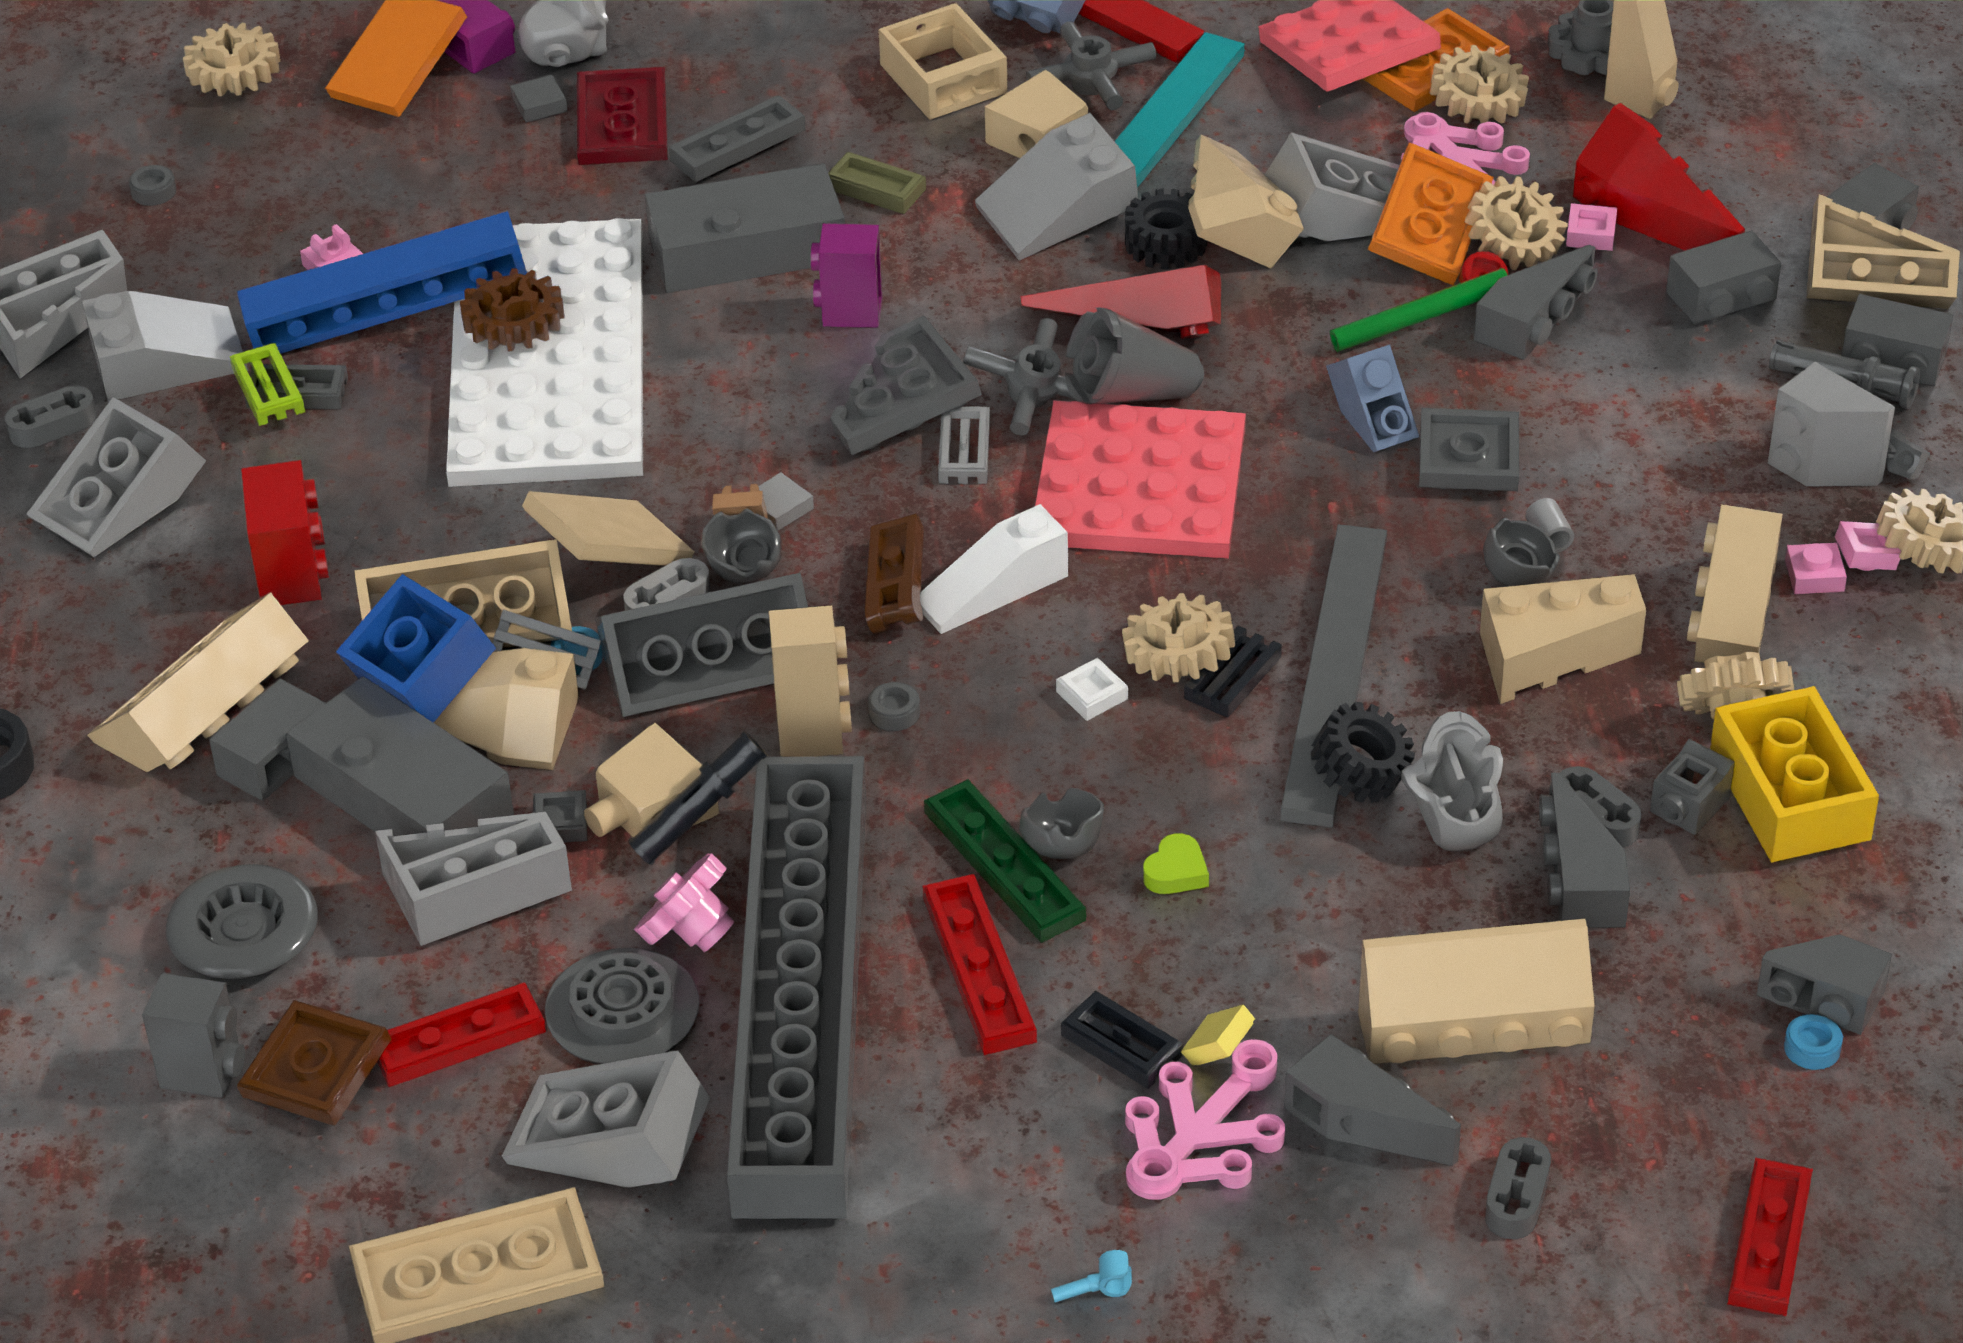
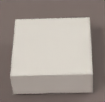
M1098 658L1056 679V692L1086 721L1128 700V686Z

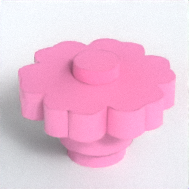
M707 853L682 877L677 872L672 874L654 893L653 896L658 901L643 916L634 930L649 945H653L673 929L690 947L696 944L703 952L709 950L734 923V920L726 913L729 908L710 890L722 877L727 867L712 853Z

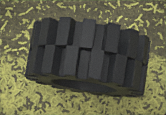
M1156 189L1155 196H1151L1147 191L1141 194V200L1135 197L1130 201V207L1127 206L1125 210V245L1127 253L1129 255L1133 254V260L1139 263L1145 259V266L1153 268L1155 263H1161V269L1169 270L1170 263H1175L1178 269L1185 267V260L1193 264L1197 261V255L1203 256L1205 247H1207V240L1197 236L1188 209L1189 200L1193 194L1187 192L1181 197L1180 190L1172 189L1171 194H1164V189Z
M1354 702L1351 707L1345 703L1340 705L1337 711L1334 709L1311 745L1314 748L1310 753L1311 760H1318L1314 766L1317 774L1325 772L1328 774L1323 781L1326 785L1331 787L1336 783L1341 786L1338 794L1345 798L1351 791L1354 793V801L1363 803L1368 796L1371 803L1379 802L1382 796L1386 799L1396 789L1401 781V771L1406 766L1412 765L1411 763L1414 760L1415 752L1410 751L1414 743L1411 737L1402 738L1407 731L1402 723L1397 726L1391 723L1395 716L1388 711L1384 717L1378 715L1379 707L1370 704L1365 711L1362 702ZM1352 745L1365 750L1374 760L1361 755Z

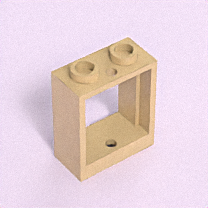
M957 3L879 29L880 65L929 120L1007 93V57ZM922 24V27L916 30L917 26ZM950 48H954L964 59L926 73L915 61Z

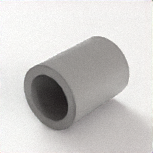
M1543 498L1535 501L1528 507L1525 514L1527 522L1541 527L1554 542L1556 553L1564 551L1572 544L1574 532L1555 500Z

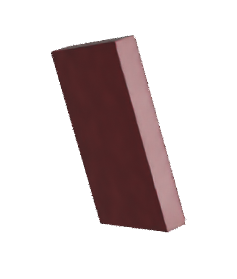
M665 67L577 72L578 165L668 160Z

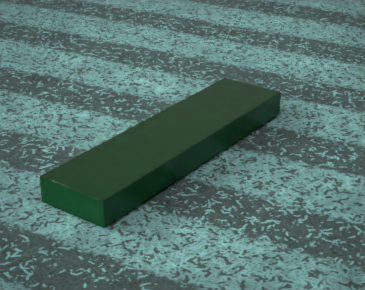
M969 779L924 800V813L1041 943L1086 921V907Z

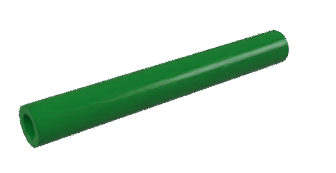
M1501 268L1330 330L1332 345L1337 352H1341L1479 302L1500 278L1508 274Z

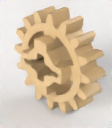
M226 23L222 25V28H218L219 31L217 32L208 28L206 29V37L194 36L192 37L193 45L185 46L184 48L185 56L183 57L186 76H189L190 84L192 86L201 85L203 93H207L213 88L217 89L218 96H223L227 90H230V93L234 92L238 96L241 95L246 87L253 91L258 90L257 82L270 83L272 81L271 73L279 72L278 62H281L278 43L274 42L273 34H263L262 27L260 26L247 30L246 23H241L237 29Z
M1471 45L1470 52L1466 53L1461 48L1456 47L1454 48L1453 57L1443 53L1440 63L1434 64L1430 94L1437 96V107L1449 106L1448 116L1453 117L1458 113L1464 115V123L1469 124L1472 119H1477L1484 123L1488 122L1489 118H1494L1502 124L1505 123L1506 114L1516 117L1519 107H1524L1529 77L1522 74L1523 65L1521 63L1509 64L1511 55L1508 53L1498 57L1495 55V48L1490 47L1487 51H1480L1476 45Z
M1498 176L1494 185L1488 181L1483 183L1480 191L1474 194L1467 207L1469 212L1465 218V223L1473 227L1468 236L1470 239H1480L1482 241L1478 249L1479 252H1488L1490 250L1501 259L1509 260L1512 270H1516L1520 262H1524L1526 267L1529 268L1536 265L1539 261L1550 260L1553 254H1557L1565 238L1562 235L1567 229L1568 224L1559 220L1564 212L1563 207H1552L1550 202L1554 195L1552 193H1547L1543 196L1539 194V184L1537 182H1534L1528 188L1523 186L1522 178L1516 176L1512 184H1508L1503 176Z
M1903 489L1901 495L1891 493L1888 500L1884 501L1876 523L1879 524L1876 531L1877 534L1887 537L1884 545L1887 548L1900 549L1899 558L1904 560L1912 557L1911 562L1919 568H1928L1930 564L1934 566L1938 573H1944L1946 567H1950L1957 574L1962 573L1963 503L1952 504L1953 499L1942 493L1936 494L1935 498L1931 497L1926 489H1921L1919 495H1915L1909 489Z
M1179 593L1176 599H1171L1169 602L1163 596L1158 597V606L1151 607L1150 605L1142 604L1140 606L1141 616L1129 615L1127 618L1128 627L1122 629L1128 664L1135 663L1138 674L1151 670L1152 679L1155 681L1161 679L1165 674L1171 676L1173 683L1179 682L1181 677L1188 676V673L1193 679H1199V670L1205 668L1215 672L1218 670L1217 659L1229 660V648L1235 647L1230 612H1222L1221 603L1218 601L1206 605L1204 595L1197 596L1193 601H1187L1184 593Z
M1755 652L1711 657L1704 661L1705 668L1691 669L1692 674L1681 675L1680 681H1677L1680 707L1683 706L1684 711L1695 710V714L1711 711L1712 719H1714L1716 707L1794 690L1791 666H1788L1787 661L1777 662L1776 658L1760 661L1759 653Z

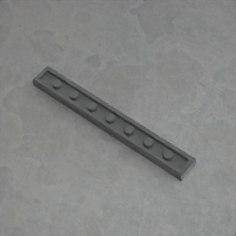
M1340 524L1337 526L1281 805L1280 821L1332 828L1334 826L1339 799L1338 792L1341 786L1335 783L1329 787L1323 782L1328 774L1326 772L1317 774L1314 766L1318 760H1311L1310 752L1314 748L1311 745L1334 709L1337 711L1339 706L1345 703L1351 707L1354 702H1357L1387 543V530Z

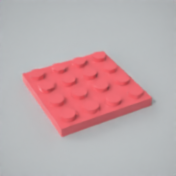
M1053 401L1035 506L1041 504L1068 532V548L1229 559L1246 413L1189 410L1173 407L1130 406L1126 404H1087L1078 401Z

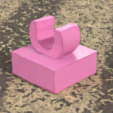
M337 224L332 226V236L323 240L315 234L311 236L310 246L300 251L302 265L307 270L363 253L350 242L349 235Z

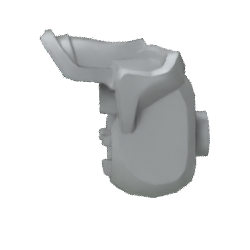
M539 0L533 3L523 14L518 29L519 41L525 55L540 66L559 67L567 63L581 62L589 56L597 57L606 53V24L609 21L606 14V0Z
M1460 711L1447 712L1435 719L1423 741L1422 757L1413 765L1406 766L1401 771V780L1406 788L1416 797L1418 807L1434 842L1444 850L1455 852L1469 851L1485 845L1499 834L1503 820L1502 805L1497 788L1503 766L1500 748L1495 745H1487L1490 742L1488 731L1471 715Z

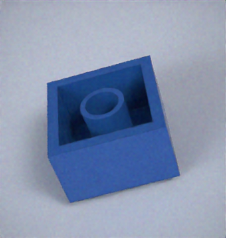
M402 574L338 648L336 653L358 679L364 676L434 723L496 647L469 614Z

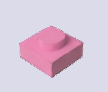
M1571 204L1566 247L1582 248L1591 245L1596 247L1595 250L1613 251L1617 208Z
M1840 521L1835 539L1849 568H1857L1864 571L1874 569L1897 570L1901 559L1899 558L1901 551L1898 548H1887L1884 545L1887 537L1877 534L1878 523Z
M1837 543L1787 545L1785 562L1794 594L1845 591L1847 576Z

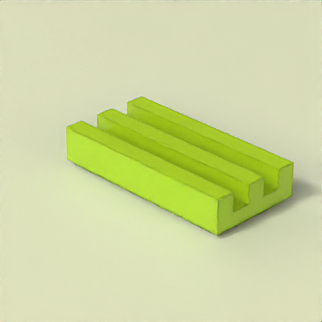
M275 343L229 356L232 370L259 426L268 424L267 416L275 414L277 420L287 418L286 410L293 409L296 415L305 413L303 399ZM269 358L287 396L279 398L261 359ZM244 364H251L268 402H262Z

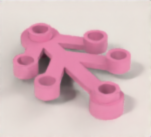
M1431 112L1419 113L1405 122L1404 135L1408 143L1411 142L1432 152L1436 151L1442 156L1483 173L1486 172L1480 167L1504 170L1512 175L1523 174L1529 168L1530 153L1522 146L1506 147L1502 153L1490 152L1498 150L1503 144L1504 129L1498 123L1484 122L1478 125L1477 130L1449 126L1443 118ZM1454 143L1477 145L1482 150L1458 147Z
M1256 1039L1238 1044L1232 1054V1075L1196 1113L1191 1096L1193 1084L1191 1068L1182 1062H1169L1161 1067L1159 1071V1091L1169 1100L1175 1135L1165 1146L1160 1145L1156 1130L1159 1126V1105L1152 1098L1139 1096L1131 1099L1126 1104L1125 1124L1127 1129L1135 1134L1138 1149L1126 1167V1182L1132 1192L1145 1199L1160 1200L1175 1194L1182 1183L1218 1179L1223 1186L1231 1189L1243 1188L1249 1184L1252 1178V1159L1242 1150H1227L1220 1157L1186 1158L1195 1149L1251 1143L1260 1152L1273 1153L1283 1147L1285 1142V1123L1276 1115L1262 1114L1254 1120L1220 1123L1249 1091H1261L1274 1081L1277 1074V1052L1272 1045ZM1171 1079H1180V1080H1182L1183 1082H1180V1083H1172V1082H1169L1168 1080H1171ZM1144 1113L1150 1116L1147 1118H1138L1135 1115ZM1272 1131L1276 1134L1265 1136L1261 1132ZM1236 1166L1242 1168V1170L1234 1172L1227 1168Z

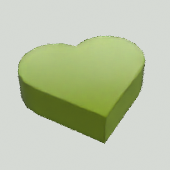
M1174 833L1163 838L1159 844L1158 852L1148 856L1143 863V882L1145 886L1158 894H1171L1209 887V872L1196 839L1183 833Z

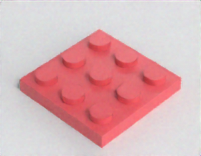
M1319 0L1309 8L1295 13L1279 15L1274 21L1258 26L1260 42L1327 92L1441 48L1440 33L1394 0Z

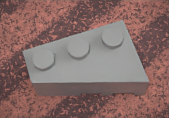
M103 229L0 269V349L20 379L88 328L82 303L83 300L97 298L103 294L127 291L123 258Z

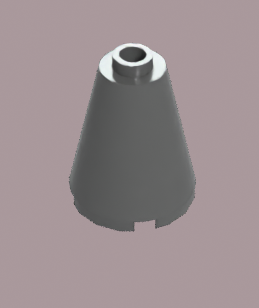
M1098 307L1095 313L1087 311L1081 316L1073 329L1066 357L1074 359L1073 374L1065 372V378L1070 395L1078 402L1100 404L1186 399L1202 384L1204 369L1200 363L1199 356L1195 352L1110 309Z

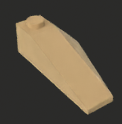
M1201 134L1196 140L1193 162L1197 174L1191 180V188L1195 192L1188 204L1197 236L1268 268H1272L1304 229L1297 212L1296 202L1237 150Z
M527 648L493 652L434 723L463 743H468L487 751V758L500 764L553 770L579 699L574 654Z

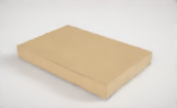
M529 491L522 505L532 518L578 560L666 566L682 558H692L695 552L637 500Z

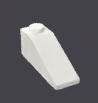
M1041 504L997 523L920 592L923 615L943 634L1068 577V532Z

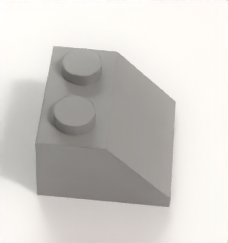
M1814 362L1778 389L1768 464L1805 486H1877L1883 481L1895 407L1828 368Z

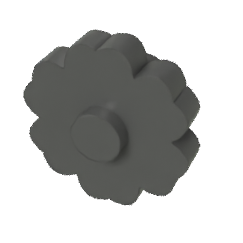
M1580 0L1578 6L1573 11L1560 15L1558 24L1549 27L1547 43L1549 56L1561 59L1562 68L1581 75L1590 74L1594 70L1607 75L1613 2L1611 0Z

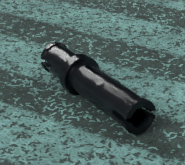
M743 731L740 737L713 763L706 761L699 768L701 774L673 801L668 803L635 837L628 840L631 847L645 862L652 866L656 862L655 860L688 831L723 796L727 799L736 792L733 786L762 759H765L768 756L767 753L746 731Z

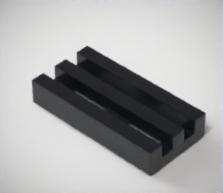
M1239 625L1234 629L1235 647L1229 648V660L1217 659L1218 670L1213 672L1203 668L1199 670V679L1195 680L1191 677L1184 685V699L1227 718L1278 662L1282 654V644L1272 641L1269 646L1265 645L1264 636L1257 633L1249 638L1247 637V629ZM1253 656H1257L1258 658L1225 696L1221 700L1216 699L1227 686H1230L1239 677V672Z
M1094 991L1061 1022L1062 1037L1147 1089L1155 1083V1075L1159 1074L1163 1065L1171 1060L1177 1062L1183 1056L1181 1053L1183 1049L1182 1042L1098 991ZM1094 1012L1095 1014L1114 1024V1026H1109L1100 1019L1091 1015V1013ZM1131 1035L1158 1052L1155 1054L1146 1047L1132 1040Z

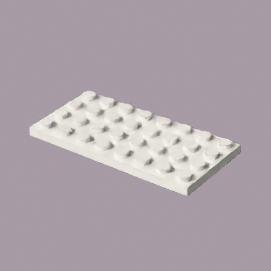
M615 218L604 221H567L564 223H523L513 225L526 271L535 270L537 280L549 276L551 277L552 286H559L561 288L565 318L560 319L561 328L559 331L548 330V341L545 342L538 338L533 339V348L528 349L523 343L516 344L513 351H508L506 345L501 344L494 350H491L488 347L487 339L476 344L473 342L472 333H465L460 309L461 300L454 302L446 470L448 487L643 476V232L641 219Z

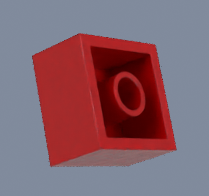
M301 460L241 468L247 533L260 598L272 593L280 605L322 600L320 579L329 578L325 548L316 550V546L325 545L321 515L319 516L318 512H310V509L319 508L315 480H305Z

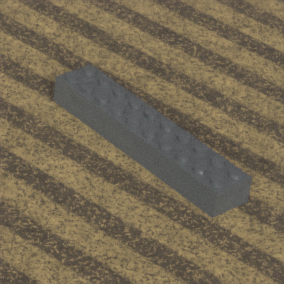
M864 756L766 757L757 764L727 1170L732 1219L847 1218L866 821Z

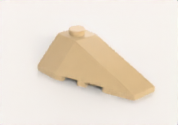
M1614 0L1604 100L1615 105L1622 103L1635 113L1650 119L1663 106H1668L1672 103L1679 86L1678 81L1675 80L1677 57L1665 0Z

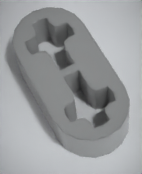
M682 558L673 561L633 583L626 589L623 594L625 611L709 593V569L705 563L698 559Z

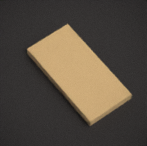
M575 1187L349 1246L374 1343H395L604 1287L603 1274Z

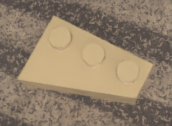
M1818 195L1813 206L1807 299L1856 302L1859 294L1918 307L1943 309L1951 307L1957 298L1959 250L1907 229H1898L1874 219L1875 216L1862 211L1858 213L1832 202L1833 200L1828 197Z
M1721 504L1718 523L1708 522L1703 552L1712 553L1710 567L1700 566L1695 596L1704 597L1701 612L1691 611L1687 641L1696 642L1694 661L1704 663L1705 660L1714 656H1732L1744 652L1760 653L1767 606L1769 605L1772 578L1777 562L1783 514Z
M1635 574L1483 589L1480 636L1500 704L1514 700L1515 692L1536 684H1539L1542 689L1557 684L1558 676L1581 668L1586 674L1641 654L1646 607Z
M832 606L769 611L781 757L843 754L842 733L852 732L849 701L840 702L839 697L849 695L847 664L837 665V658H847L845 626L834 627Z

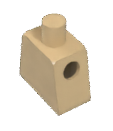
M1044 70L985 106L986 143L1021 158L1049 131L1088 114V107L1080 97L1047 70Z
M656 723L652 724L598 767L596 780L599 802L584 810L588 826L598 837L604 836L619 826H622L630 835L635 837L668 803L673 801L701 774L699 768L702 764ZM718 802L693 825L719 814Z

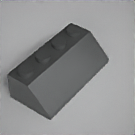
M801 573L596 618L595 621L599 639L601 640L606 670L622 717L773 684L774 672L769 611L808 608Z

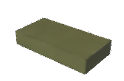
M846 152L828 172L835 192L905 214L926 190L925 176L851 152Z

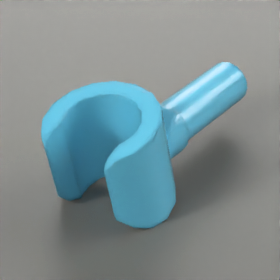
M1111 1250L1103 1253L1099 1258V1273L1091 1274L1086 1278L1051 1289L1055 1303L1099 1290L1110 1297L1124 1296L1132 1284L1131 1267L1128 1266V1254L1122 1250Z

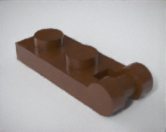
M917 513L870 527L865 617L868 627L873 634L888 631L890 624L903 621L906 625L923 620L920 589L924 526Z

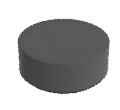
M161 165L141 167L132 173L129 178L131 196L135 202L142 205L153 206L165 203L176 193L173 172Z
M889 682L877 686L868 697V711L871 722L876 727L886 731H901L911 727L920 717V698L918 692L912 686L901 682Z

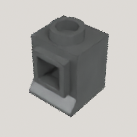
M1688 739L1681 752L1654 780L1650 812L1668 823L1675 824L1696 835L1728 801L1734 761ZM1694 771L1704 776L1697 784L1692 783Z

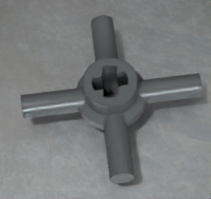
M1068 21L1060 28L1061 35L1071 49V53L1066 57L1065 62L1027 71L1026 79L1029 80L1042 71L1047 70L1060 81L1072 79L1073 89L1081 94H1099L1109 110H1116L1122 106L1123 98L1114 86L1111 78L1117 73L1118 68L1155 60L1156 50L1153 43L1150 42L1111 51L1109 41L1099 36H1083L1076 24Z
M1049 318L1039 321L1033 345L1024 347L1019 354L1011 359L969 345L964 356L963 363L965 365L1006 378L1008 394L1016 402L1010 430L1016 435L1023 436L1028 434L1035 408L1043 406L1056 394L1074 399L1069 393L1066 378L1062 375L1060 359L1052 350L1058 325Z

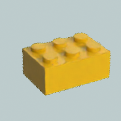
M1815 686L1716 707L1710 749L1734 761L1731 791L1771 863L1872 839L1879 794Z

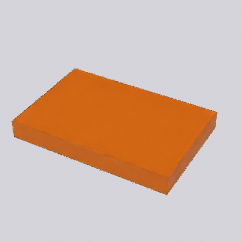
M385 0L325 89L331 98L400 117L466 20L467 16L460 6L437 0Z
M1446 8L1424 21L1440 33V49L1362 79L1411 111L1416 112L1437 99V96L1430 94L1431 78L1434 64L1440 63L1443 53L1453 57L1454 48L1459 47L1466 53L1470 52L1471 45H1476L1480 51H1487V49L1493 47L1495 48V55L1501 57L1504 54H1509L1510 46L1449 8Z
M1409 142L1367 250L1454 285L1471 242L1468 234L1473 226L1465 223V218L1469 212L1467 207L1474 194L1480 191L1483 183L1488 181L1492 184L1494 177Z

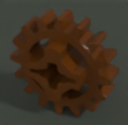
M512 268L509 276H502L498 271L492 272V280L476 279L477 289L466 288L464 291L465 300L460 301L465 333H472L473 342L476 344L487 339L488 347L491 350H494L501 344L506 345L508 351H513L516 344L523 343L528 349L533 348V339L538 338L545 342L548 341V330L559 331L561 328L560 319L565 318L561 288L559 286H552L551 277L549 276L537 280L535 270H530L526 275L518 273L517 268Z

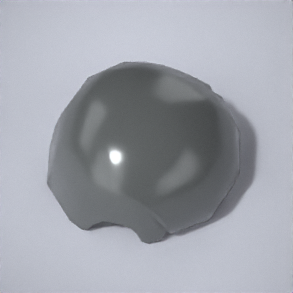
M747 508L737 515L728 516L723 512L715 514L703 529L701 546L713 571L718 576L732 583H749L767 577L776 568L781 559L782 540L771 520L757 513L754 514L753 511Z
M1506 517L1502 518L1493 528H1490L1483 545L1486 568L1498 582L1507 587L1544 583L1553 574L1560 560V555L1556 553L1554 542L1541 527L1525 520L1510 521Z
M1079 788L1067 789L1065 795L1058 801L1048 800L1046 794L1042 792L1030 807L1022 809L1019 830L1023 839L1034 850L1044 856L1055 859L1077 858L1087 854L1095 846L1099 838L1104 814V803L1096 795Z

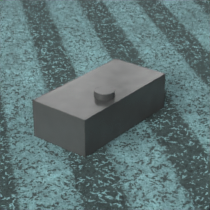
M825 163L645 194L649 239L666 293L811 268L812 242L820 243L822 224H845V217Z
M364 676L286 732L294 777L374 832L392 829L393 836L427 833L426 825L440 823L444 824V830L478 827V819L514 815L507 771Z

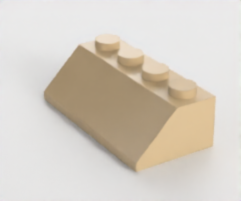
M557 539L354 571L362 620L396 580L404 574L469 614L492 643L503 609L572 631ZM510 624L508 633L540 643L560 640ZM504 643L503 648L516 647V646H513V645Z
M269 593L224 619L87 735L93 743L145 772H149L164 763L169 769H172L194 752L189 743L198 735L202 734L206 739L229 722L230 719L225 712L233 705L237 704L241 709L265 690L260 682L269 674H272L276 679L292 668L299 661L294 653L309 640L272 593Z
M1585 919L1366 939L1362 942L1358 1015L1368 1060L1374 1064L1403 1063L1411 1060L1441 1057L1456 1058L1463 1055L1515 1052L1524 1049L1555 1046L1568 1047L1591 1042L1595 1005L1588 929Z

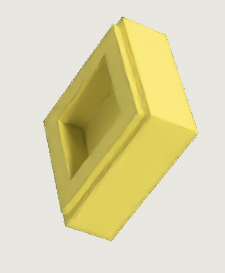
M1244 1004L1209 1014L1181 1050V1053L1192 1066L1230 1057L1253 1025L1255 1018Z

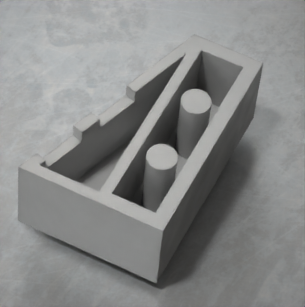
M546 812L478 819V827L444 830L443 823L426 825L427 833L393 836L392 829L375 831L382 874L421 946L572 891L566 845Z

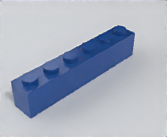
M506 211L239 290L237 294L244 323L253 348L275 343L281 354L465 299L464 291L466 288L477 289L476 279L478 278L487 281L492 280V272L498 271L502 276H509L512 268H517L518 273L526 275L527 271L509 213Z

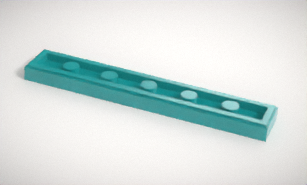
M1205 32L1116 139L1115 143L1135 165L1137 188L1244 57L1245 43Z

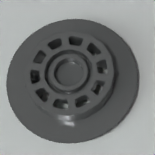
M259 864L230 866L199 878L177 897L168 914L166 939L175 957L182 964L198 973L216 978L231 979L256 976L284 965L299 954L307 945L317 925V904L305 883L283 869Z
M640 948L609 949L580 959L568 967L556 979L547 995L545 1018L552 1036L563 1049L579 1059L599 1065L666 1053L672 1050L687 1036L695 1022L699 1009V994L696 984L688 971L670 957Z

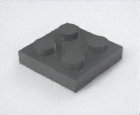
M1421 408L1419 487L1518 491L1519 412Z

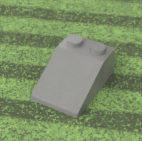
M1088 113L1049 131L975 200V205L1020 261L1124 213L1126 207H1130V201L1135 197L1138 199L1135 165L1091 113Z
M1291 132L1265 173V176L1296 202L1297 212L1304 228L1298 235L1299 237L1307 238L1310 236L1324 241H1334L1373 235L1399 165Z
M135 291L103 294L97 298L82 301L92 348L108 402H110L112 397L119 400L234 374L229 356L243 352L228 306Z
M112 397L26 515L92 557H96L176 502L206 460L176 433Z
M678 1050L539 1075L502 1154V1158L509 1165L627 1188L673 1181L678 1176L710 1096Z

